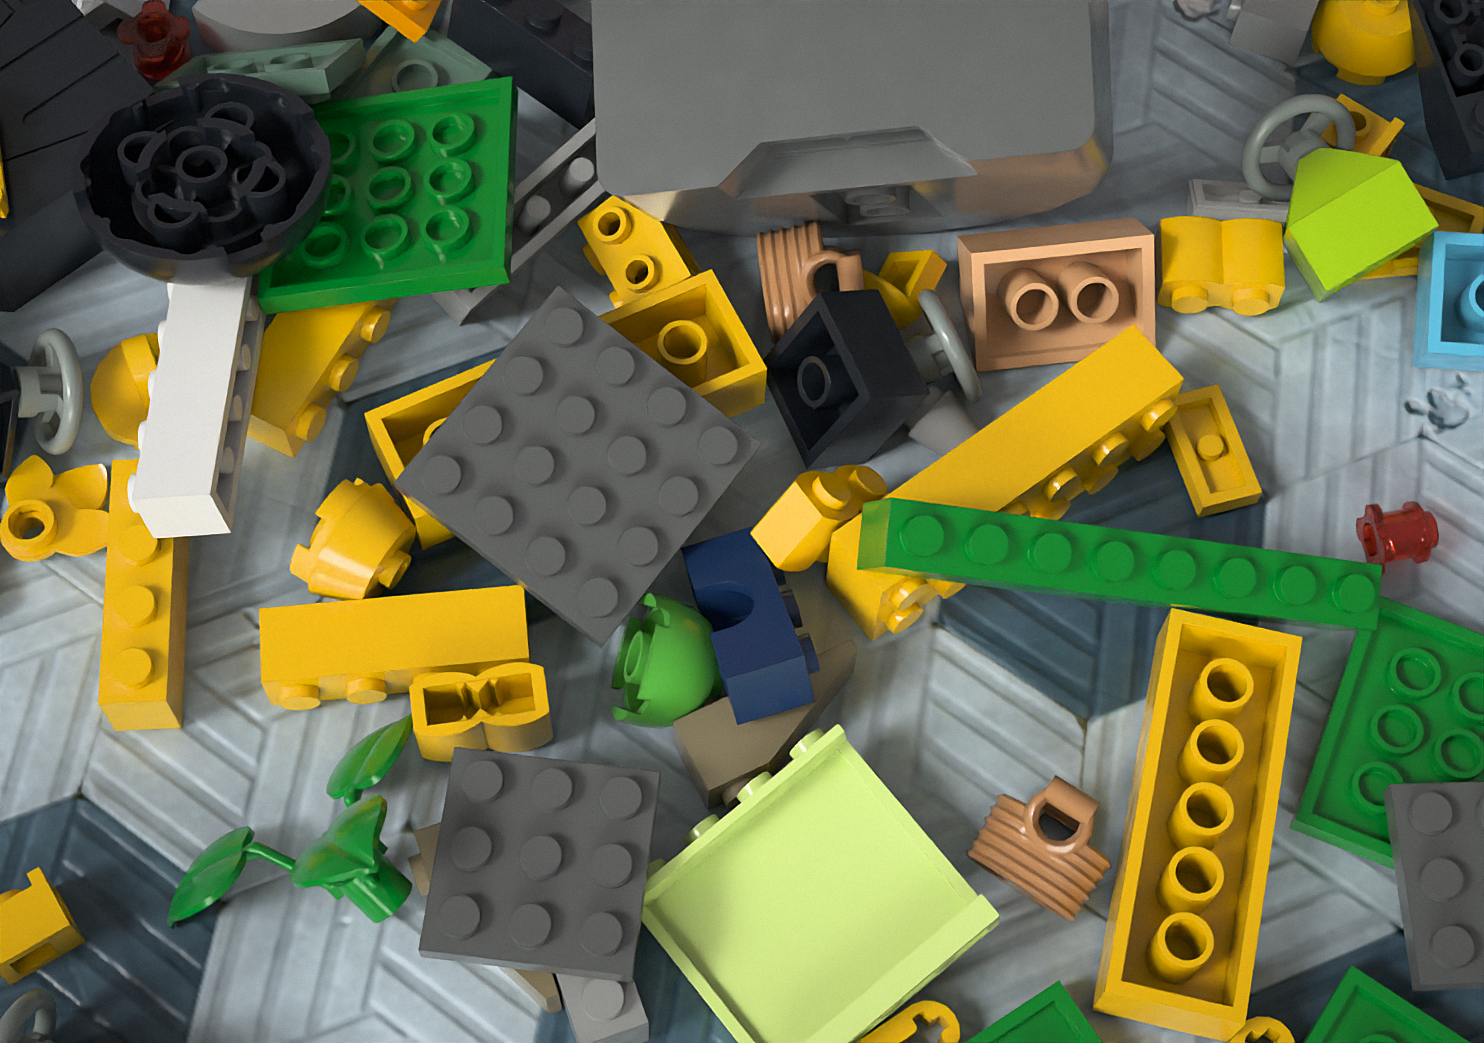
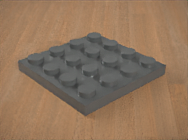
M557 286L394 481V488L594 644L602 648L752 459L762 443L560 286Z

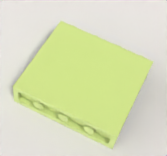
M837 724L826 734L818 728L800 740L789 753L793 761L772 777L766 771L751 780L737 795V799L741 803L721 820L714 814L697 824L684 838V842L688 847L671 861L666 863L663 858H659L649 864L641 920L738 1043H856L999 925L1000 915L982 893L979 896L975 893L846 739L845 731Z

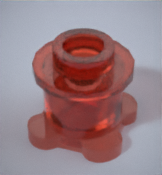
M162 0L145 1L142 4L141 12L132 20L123 21L118 27V35L122 43L134 45L132 54L134 63L142 75L151 79L162 80L191 60L192 51L187 40L191 34L189 21L185 17H176L170 13Z
M1414 500L1404 503L1402 509L1382 512L1381 507L1377 503L1365 506L1364 516L1356 519V533L1359 541L1362 543L1366 563L1382 565V575L1385 573L1386 563L1412 559L1417 564L1427 562L1431 555V549L1436 548L1439 542L1438 526L1433 514L1430 511H1424L1420 504Z

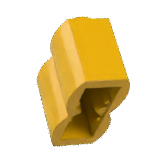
M1175 216L1160 220L1154 239L1156 304L1172 307L1174 311L1183 314L1198 313L1207 307L1219 306L1231 309L1243 316H1255L1266 312L1268 309L1277 308L1285 289L1282 223L1261 218H1237L1219 221L1201 216Z
M843 465L838 467L833 473L821 471L804 472L794 480L755 525L750 534L778 569L799 572L808 569L815 561L828 563L832 533L861 514L864 502L880 500L887 496V485L876 471L867 466Z
M524 662L506 663L492 667L477 677L461 672H442L423 677L409 686L414 733L421 756L425 759L437 762H452L454 747L477 750L490 748L509 753L524 752L538 748L553 739L544 667Z

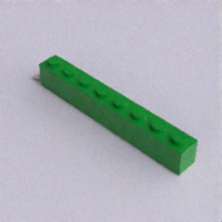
M892 497L863 503L856 569L1167 610L1175 608L1198 614L1330 631L1377 630L1382 565Z

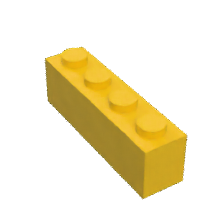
M400 297L277 313L263 334L247 436L295 458L305 441L312 442L319 435L326 420V409L337 392H345L353 383L358 372L359 359L370 343H378L384 336L390 322V312Z
M139 459L112 460L98 705L115 731L182 728L190 536L154 539L140 514L134 513L128 500V480L131 474L137 473Z
M520 585L259 608L261 683L271 705H280L288 710H308L319 706L320 701L346 698L349 702L355 704H373L385 700L389 694L410 693L409 686L432 674L461 672L477 677L482 672L501 664L514 662L531 663L527 604L524 588Z

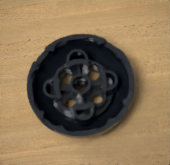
M206 73L188 75L177 78L179 87L165 90L146 98L142 90L118 102L105 112L92 125L77 149L71 171L72 191L82 221L94 240L116 261L143 276L179 285H215L250 277L277 264L297 249L312 233L327 206L333 178L332 152L328 135H325L323 129L315 120L313 109L297 95L279 85L239 74ZM176 119L160 133L152 132L159 126ZM249 175L242 184L239 183L242 178Z

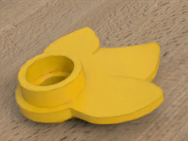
M33 454L23 461L11 473L5 487L9 508L6 510L0 523V540L6 551L18 560L34 562L46 559L55 552L73 557H81L92 554L107 546L109 513L102 511L109 489L106 467L102 464L81 466L54 476L47 463L38 455ZM35 526L45 528L39 536L32 539H24L25 533L30 528Z

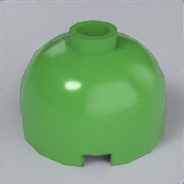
M650 592L643 595L638 602L649 606L643 619L629 617L619 644L612 674L611 688L619 690L624 687L623 707L611 704V711L616 721L639 727L662 729L673 726V721L703 708L709 696L716 698L723 688V682L710 633H713L714 630L709 621L688 604Z

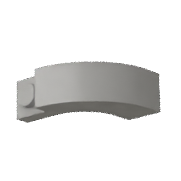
M198 0L192 7L202 43L220 53L362 38L364 43L382 26L381 18L356 0Z

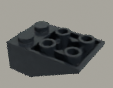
M1407 0L1425 126L1445 180L1483 172L1484 0Z

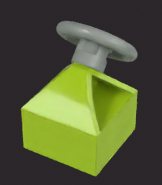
M1304 94L1278 103L1255 123L1243 146L1241 167L1247 184L1255 193L1270 201L1290 202L1283 231V245L1319 303L1425 241L1439 224L1400 161L1353 152L1356 141L1355 124L1350 112L1342 103L1322 94ZM1313 112L1300 131L1291 133L1282 141L1265 142L1271 132L1285 120L1301 113ZM1332 121L1337 128V144L1335 149H1331L1321 137ZM1279 162L1294 183L1285 185L1268 180L1262 173L1260 164Z

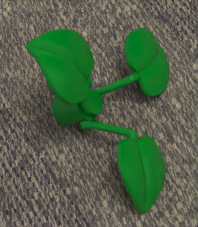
M412 713L367 735L339 761L329 778L326 793L334 800L344 796V803L347 808L337 816L320 838L311 843L302 852L297 860L260 842H252L255 832L249 826L237 828L210 844L190 865L174 893L166 923L172 929H175L178 920L188 918L214 903L236 881L246 862L257 858L265 859L291 872L289 880L297 888L320 886L326 889L336 900L346 896L373 923L382 922L394 914L410 895L413 885L384 856L388 847L380 840V834L387 814L386 800L379 794L370 795L363 799L361 797L363 790L379 782L398 759L413 727Z

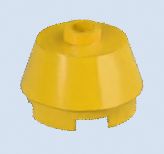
M1319 0L1311 21L1312 47L1316 55L1321 51L1326 60L1339 69L1336 74L1338 78L1357 85H1380L1384 83L1386 76L1399 73L1416 61L1407 0Z
M356 478L354 483L347 479L343 480L316 511L315 514L321 520L310 538V549L302 544H297L291 559L290 572L308 583L310 594L340 601L377 598L386 587L390 590L394 588L408 569L412 558L408 553L416 536V526L381 483L370 486L359 478Z

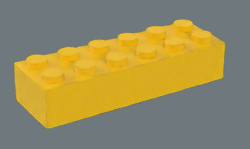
M712 269L598 316L728 418L737 416L765 403L767 367ZM496 359L364 413L373 448L404 513L416 526V538L422 551L456 535L394 488V481Z
M1133 324L882 499L892 497L1059 520L1071 505L1069 501L1084 490L1090 495L1100 491L1116 476L1119 465L1132 456L1137 461H1140L1161 445L1166 437L1162 432L1164 426L1177 411L1178 407L1174 402L1184 378ZM862 513L832 533L825 586L872 642L888 630L894 635L901 633L920 617L923 612L921 607L939 594L943 599H947L966 585L964 583L856 570Z
M1171 608L1156 639L1092 1011L1223 1042H1228L1245 1025L1303 637Z

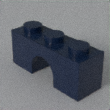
M755 526L681 548L698 611L709 621L714 630L713 633H710L721 679L737 725L815 702L809 675L820 672L817 655L809 633L797 636L795 629L803 627L794 593L792 589L780 592L779 586L786 585L784 571L776 568L750 534Z

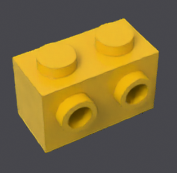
M614 195L577 221L588 243L582 246L586 258L601 276L607 274L615 288L614 291L609 293L610 300L615 308L703 273L676 226L655 220Z

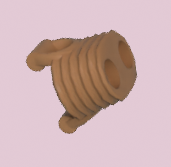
M818 220L809 224L803 222L800 226L793 224L791 228L781 227L777 231L772 229L765 233L759 231L756 234L767 321L773 344H777L816 295L821 292L816 286L814 275L822 265L827 263L837 265L840 291L865 290L860 249L846 250L833 245L824 246L821 224Z
M1055 775L1048 787L1032 796L1027 804L1007 794L997 795L995 805L990 806L991 812L989 816L984 817L985 824L983 827L978 828V837L972 840V847L966 851L967 856L985 871L1041 907L1070 922L1075 920V915L1078 911L1083 910V902L1090 900L1089 894L1091 891L1098 889L1097 883L1099 880L1105 879L1104 873L1106 870L1112 868L1110 860L1088 843L1093 833L1095 812L1100 802ZM1046 814L1074 831L1075 834L1069 839L1062 841L1048 838L1039 826V819Z

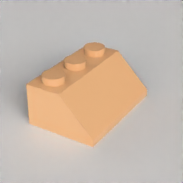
M1135 217L957 236L959 295L973 366L976 372L1081 361L1133 324L1156 348L1154 234Z

